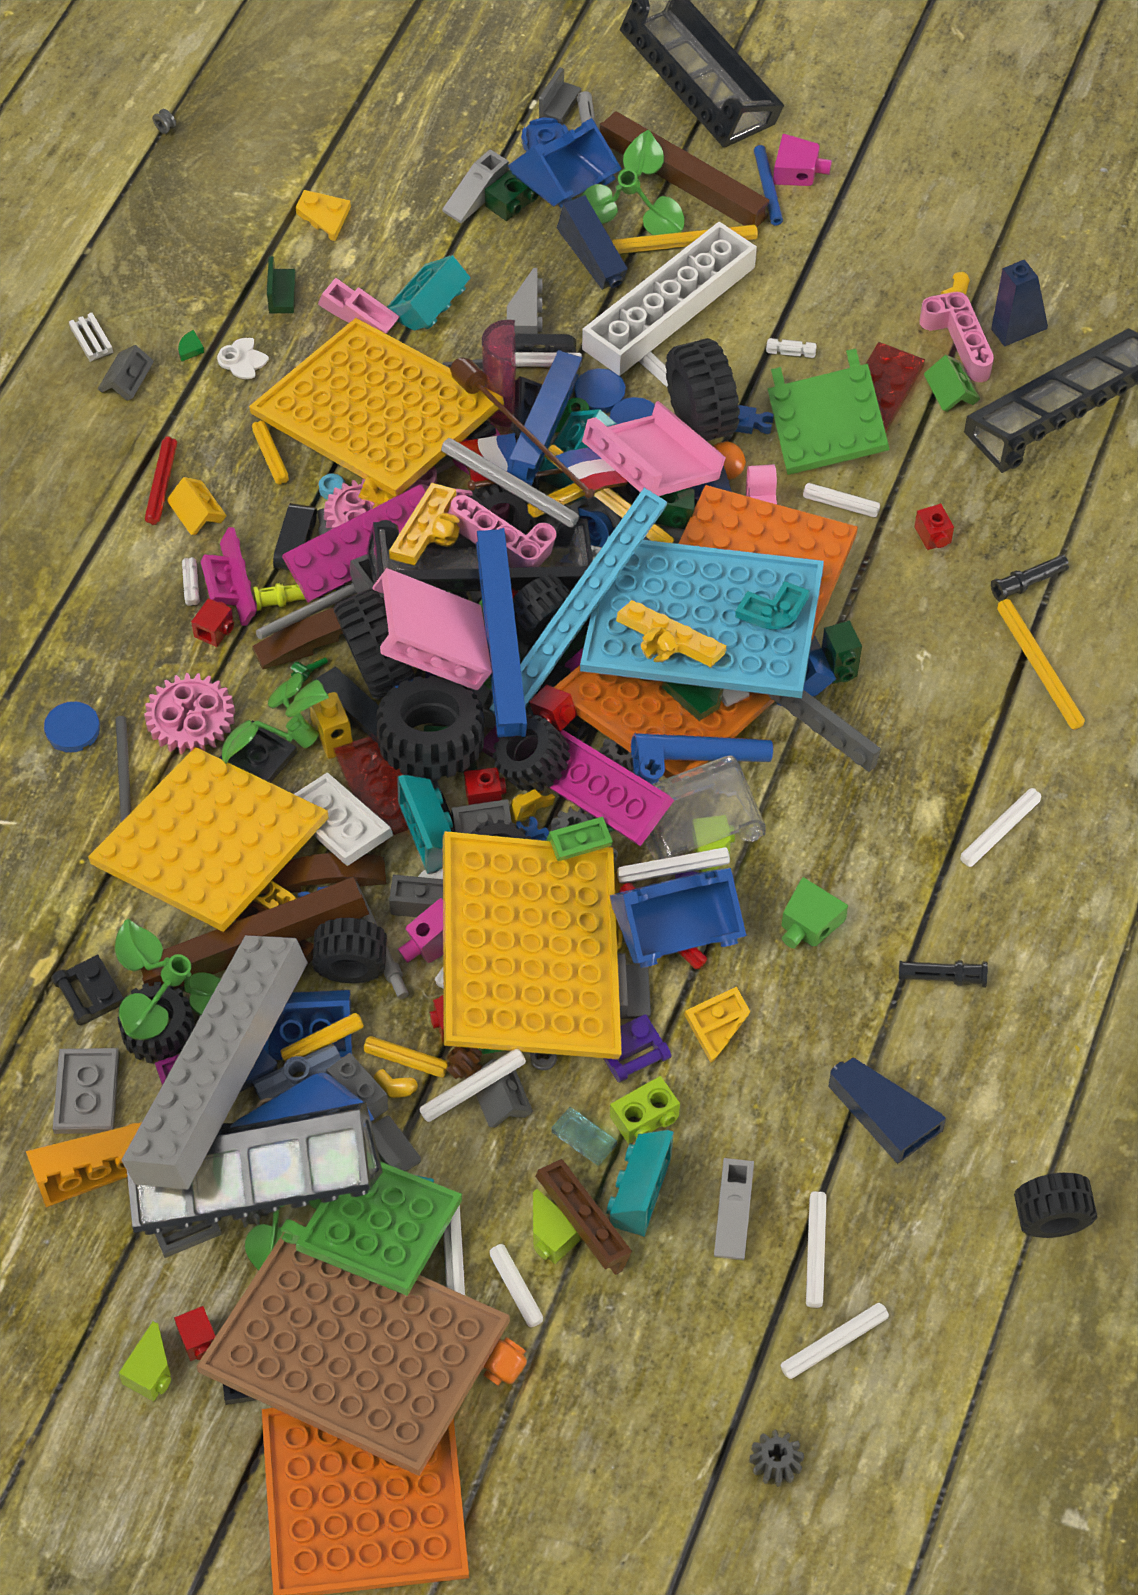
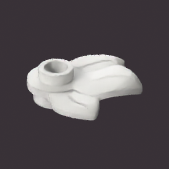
M241 338L232 345L221 348L217 360L222 368L231 370L234 376L241 379L255 378V370L262 368L268 362L269 357L253 349V338Z

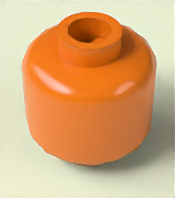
M507 1337L504 1340L499 1339L484 1365L486 1371L483 1375L498 1386L502 1381L507 1384L514 1383L527 1364V1359L524 1356L526 1350Z

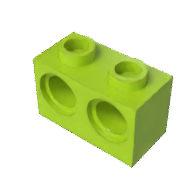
M659 1076L611 1103L610 1118L627 1143L631 1144L636 1141L638 1134L651 1133L661 1126L668 1127L673 1124L679 1117L680 1102L663 1078ZM663 1103L665 1107L656 1108L653 1104ZM629 1117H637L640 1121L630 1122L627 1119Z

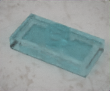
M569 1107L551 1127L553 1134L597 1166L602 1163L617 1145L616 1139L572 1107Z

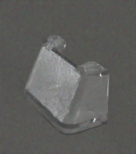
M734 756L722 757L652 784L674 799V802L644 841L655 860L687 855L691 850L738 833L743 841H756L765 835V823L742 768Z

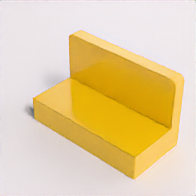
M183 477L167 498V502L191 535H196L206 521L222 523L227 517L202 480Z

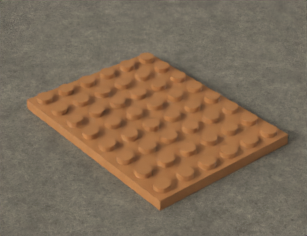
M292 1219L293 1221L297 1222L298 1224H300V1225H302V1226H304V1227L307 1226L306 1224H304V1223H302V1222H300V1221H297V1220H295V1219ZM281 1236L199 1361L197 1370L211 1379L420 1476L508 1326L510 1316L420 1275L408 1296L296 1251V1244L285 1242Z

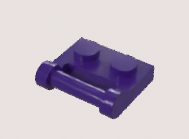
M645 1014L620 1026V1058L603 1059L617 1082L621 1083L628 1079V1075L659 1060L664 1062L670 1059L672 1055L669 1047L662 1041ZM651 1046L654 1048V1050L624 1065L619 1063Z

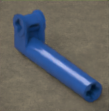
M634 733L631 740L633 770L635 775L656 786L659 778L665 772L664 760L771 762L773 743L771 740Z

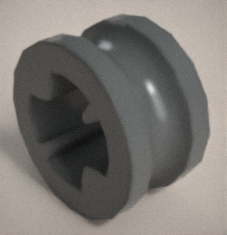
M164 108L159 111V114L156 113L152 117L157 129L164 134L176 127L173 115Z
M530 1052L531 1063L538 1070H549L556 1064V1054H548V1060L544 1058L538 1060V1053Z

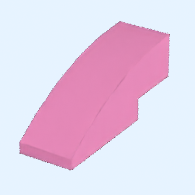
M337 278L323 292L318 303L319 306L348 323L357 318L385 334L389 332L400 317L359 287L354 291Z

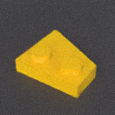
M304 190L296 205V214L302 219L309 221L317 230L321 228L328 233L330 240L336 241L351 208L350 200Z
M735 987L685 1011L684 1015L710 1063L716 1060L749 1016L750 1010L738 988Z

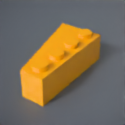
M132 1123L125 1127L26 1151L45 1206H52L126 1178L127 1169L122 1162V1158L141 1123Z

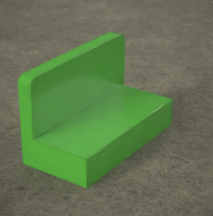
M946 354L924 373L943 411L948 412L960 400L971 405L980 400L961 362Z
M603 817L550 831L546 841L551 843L557 861L610 847L613 843Z

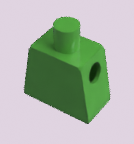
M803 877L783 912L782 927L787 932L783 935L782 941L793 949L802 940L811 946H817L844 923L847 917L848 905Z

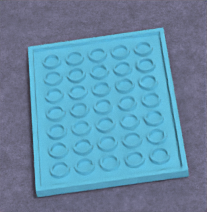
M642 540L591 613L580 671L802 698L824 561ZM784 581L810 590L809 599L796 620L784 628L765 629L735 617V611L747 591L773 600ZM631 600L641 603L645 607L664 614L668 618L689 626L693 630L726 645L725 655L712 667L679 652L674 653L664 662H654V658L658 656L657 654L648 659L642 652L641 642L644 641L642 638L644 635L617 622V613Z

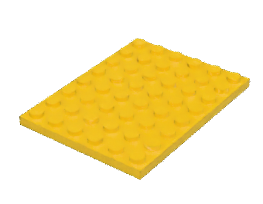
M357 318L353 319L249 406L252 415L363 479L371 478L377 487L395 497L407 490L447 455L441 450L444 441L451 438L458 443L462 442L499 409L481 391L475 394L467 393L452 378L450 368ZM487 389L502 405H504L502 396Z
M444 832V1046L507 1051L519 1049L521 1052L607 1059L620 1058L621 1030L616 916L609 895L615 894L613 847H606L557 861L549 841Z

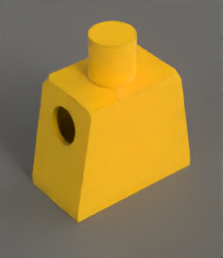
M336 692L329 693L328 699L310 707L311 721L314 728L319 732L318 737L328 760L354 751L350 723ZM338 729L339 736L332 737V732Z

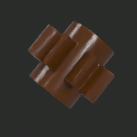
M456 1046L447 1055L446 1059L449 1061L448 1064L450 1066L446 1070L455 1079L458 1077L467 1079L481 1070L483 1065L480 1062V1057L483 1054L478 1048Z

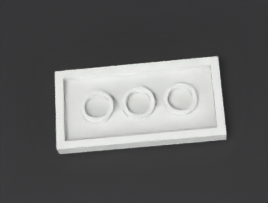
M328 772L294 794L328 811L329 818L313 836L347 866L393 836L391 827Z

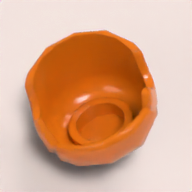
M728 441L719 442L713 446L726 457L724 468L728 480L739 476L746 464L744 453L739 446Z

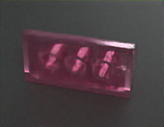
M500 320L489 325L482 335L483 372L487 376L484 387L502 396L503 406L514 416L516 380L515 320ZM500 409L488 418L499 426L511 427L512 421Z

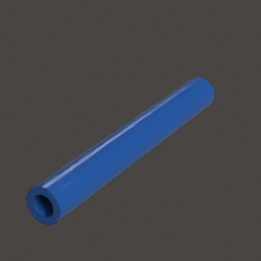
M758 145L754 148L756 163L764 196L769 199L767 208L772 225L777 226L783 222L766 148L763 145Z

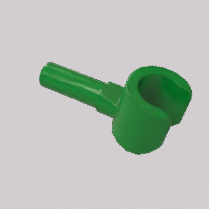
M324 657L307 666L297 661L291 666V670L294 671L291 673V676L300 672L303 676V682H305L312 671L327 664L328 660Z

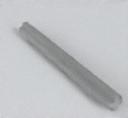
M451 438L443 442L442 452L564 525L572 528L578 522V513Z

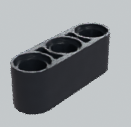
M294 503L288 505L274 551L273 568L290 571L282 555L311 540L317 520V507Z

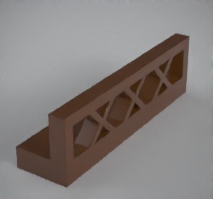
M560 1159L538 1169L535 1177L604 1269L610 1268L615 1275L622 1272L633 1251L564 1160Z

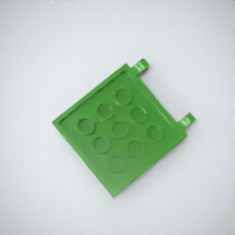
M856 348L846 350L850 368L787 384L784 382L781 367L771 369L775 387L767 389L787 475L889 450L868 364L860 365Z
M329 1149L324 1158V1161L328 1162L325 1170L332 1174H338L333 1183L346 1181L351 1174L359 1172L357 1152L352 1151L350 1156L346 1157L335 1150ZM367 1156L368 1167L372 1169L374 1168L373 1159ZM380 1162L383 1173L369 1190V1193L358 1197H351L349 1193L339 1195L338 1199L331 1202H321L306 1227L290 1219H286L281 1227V1231L285 1232L282 1240L290 1244H296V1251L408 1296L462 1201V1194Z

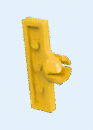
M435 483L430 484L390 548L389 559L415 566L429 543L435 542L437 545L445 547L454 545L460 530L457 524L460 520L455 515L448 514L447 512L450 509L451 501L457 496L456 489Z
M631 600L617 613V622L644 635L642 637L644 641L641 642L642 652L648 659L657 654L658 656L654 658V662H664L674 653L679 652L712 667L725 655L726 645L693 630L689 626L676 622L664 614L645 607L641 603Z

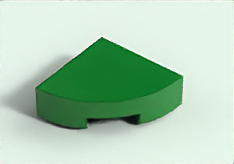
M194 330L189 331L181 338L178 346L181 362L205 353L204 347Z

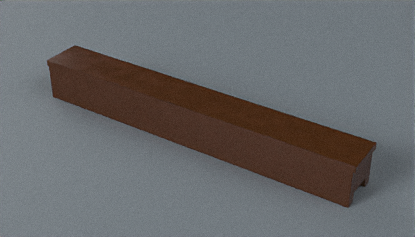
M617 111L600 123V133L608 146L624 155L626 149L636 137L648 130ZM651 131L664 153L663 165L655 172L656 175L743 226L756 225L758 227L768 217L765 207L769 204V199Z
M352 877L234 922L224 932L216 929L164 949L162 957L158 962L164 961L166 957L171 958L173 955L180 954L189 959L192 975L200 972L213 975L228 968L245 935L296 938L299 942L314 936L318 926L328 920H335L337 918L359 919L369 915V911L356 881ZM145 966L141 968L143 983L154 986V982H161V985H163L164 982L161 977L163 967L153 970H147ZM184 980L180 985L173 986V988L177 989L184 986Z

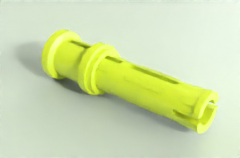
M276 583L274 587L261 589L253 587L257 611H260L262 607L275 605L284 607L287 602L305 600L298 584L283 586V584ZM336 589L333 590V591H331V592H329V593H327V594H325V595H323V596H327V595H329V594L335 592Z

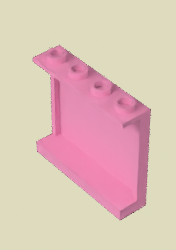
M659 401L655 403L652 416L607 427L596 417L588 419L582 439L584 444L639 492L645 487L657 496L718 480L726 458Z
M386 568L373 585V590L384 594L389 635L380 646L381 654L478 691L492 673L481 605Z

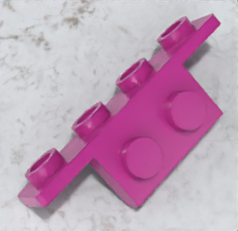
M228 527L220 541L223 556L204 555L201 559V565L210 599L227 605H236L241 625L247 626L251 618L256 614L257 604L253 600L251 581L246 574V563L241 555L240 540L236 536L235 528Z

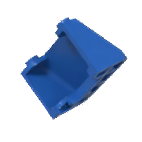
M592 118L583 122L575 130L572 129L545 145L540 143L532 147L508 165L511 173L553 207L559 205L560 209L564 203L572 201L573 197L583 193L590 186L600 183L605 186L616 179L614 175L622 170Z
M731 868L705 871L609 895L614 914L633 963H640L641 968L658 964L657 958L663 955L710 943L720 942L721 947L738 944L737 938L747 936Z
M316 1073L239 1118L231 1127L363 1103V1101L331 1075ZM368 1109L370 1121H372L374 1118ZM292 1140L250 1147L248 1152L251 1179L253 1181L272 1182L285 1174L292 1163V1157L286 1144ZM236 1150L237 1154L240 1157V1151Z

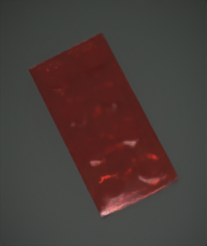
M878 342L866 364L869 366L886 433L922 371L925 359Z
M369 736L333 748L335 758L350 792L391 827L393 835L408 831L409 828L398 804V776L403 774L400 773V769L395 770L388 764V761L383 759L378 744Z

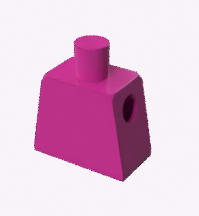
M782 134L774 166V184L811 186L815 173L830 175L832 160L819 158L820 146L817 143Z
M442 898L438 899L405 928L410 940L397 950L407 963L420 954L427 963H431L443 955Z

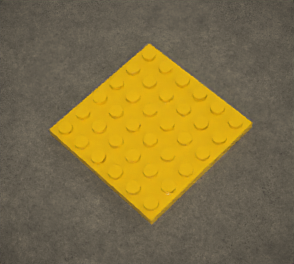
M195 747L88 858L90 864L224 932L327 821L329 816L327 810L228 762L226 764L222 759Z

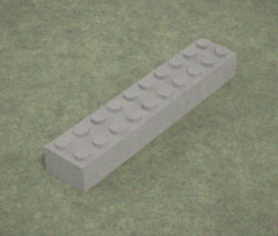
M245 935L122 1158V1162L134 1184L189 1189L308 963L296 938Z

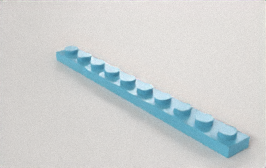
M645 487L520 664L525 708L667 506V501ZM494 703L489 708L493 714H495Z

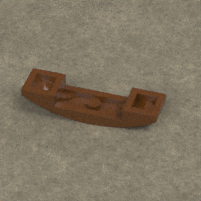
M333 853L310 855L290 860L272 881L290 893L301 892V886L338 883L354 877L355 881H358L360 887L386 884L385 860L382 856L365 854L347 866Z

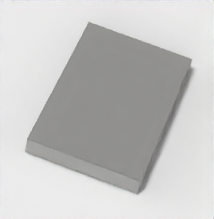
M119 1048L59 1049L53 1119L54 1134L101 1133L114 1129Z

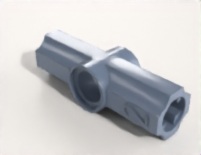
M332 1043L305 1057H291L286 1061L284 1067L252 1083L260 1101L265 1098L273 1099L311 1075L327 1073L326 1069L339 1061L341 1057ZM296 1072H304V1075L301 1077H292Z

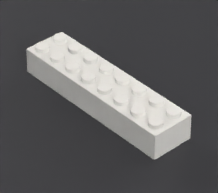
M719 221L583 328L582 350L617 375H622L642 359L644 355H647L755 268L757 246Z

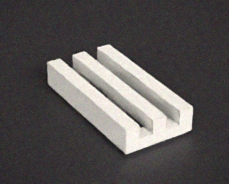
M93 313L87 314L88 318L86 319L83 316L79 317L78 322H74V320L69 321L72 332L90 362L113 353L112 346ZM91 324V326L93 327L95 333L97 334L98 338L100 339L102 345L105 348L104 350H102V348L100 347L99 343L97 342L95 336L93 335L88 325ZM80 328L84 329L96 353H92L79 330Z

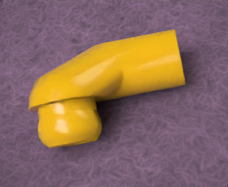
M957 272L952 277L954 279L953 287L941 291V294L961 292L966 295L970 279L965 272Z
M384 1069L379 1070L373 1076V1079L391 1098L410 1096L418 1088L417 1081L414 1078L392 1079Z

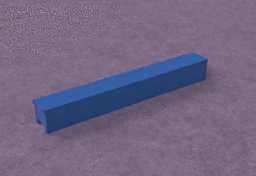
M561 350L557 351L524 425L547 449L579 377V374L576 373L582 362V357L565 353ZM521 432L509 458L507 472L532 486L545 453L523 432Z
M505 529L477 531L478 542H476L485 631L492 668L490 676L497 737H525L527 718Z

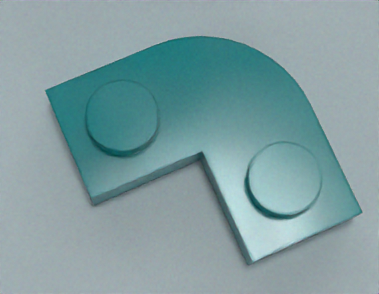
M784 581L773 600L747 591L735 611V617L765 629L784 628L796 620L809 599L810 590Z

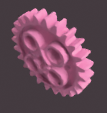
M365 479L359 485L355 480H352L350 487L342 483V489L335 487L334 493L328 495V501H325L324 508L326 528H331L332 530L373 509L375 503L358 498Z
M186 673L184 680H180L176 675L174 683H170L168 680L164 681V689L158 686L155 687L157 695H149L150 703L145 704L147 712L144 713L148 732H151L153 740L158 739L160 747L168 743L170 752L179 747L180 754H183L186 748L190 749V752L195 747L205 751V745L209 744L215 748V739L224 741L223 732H231L230 724H234L233 715L235 714L232 696L228 695L226 687L221 688L219 680L212 684L211 676L206 677L203 681L201 680L200 673H197L194 679H190V675Z

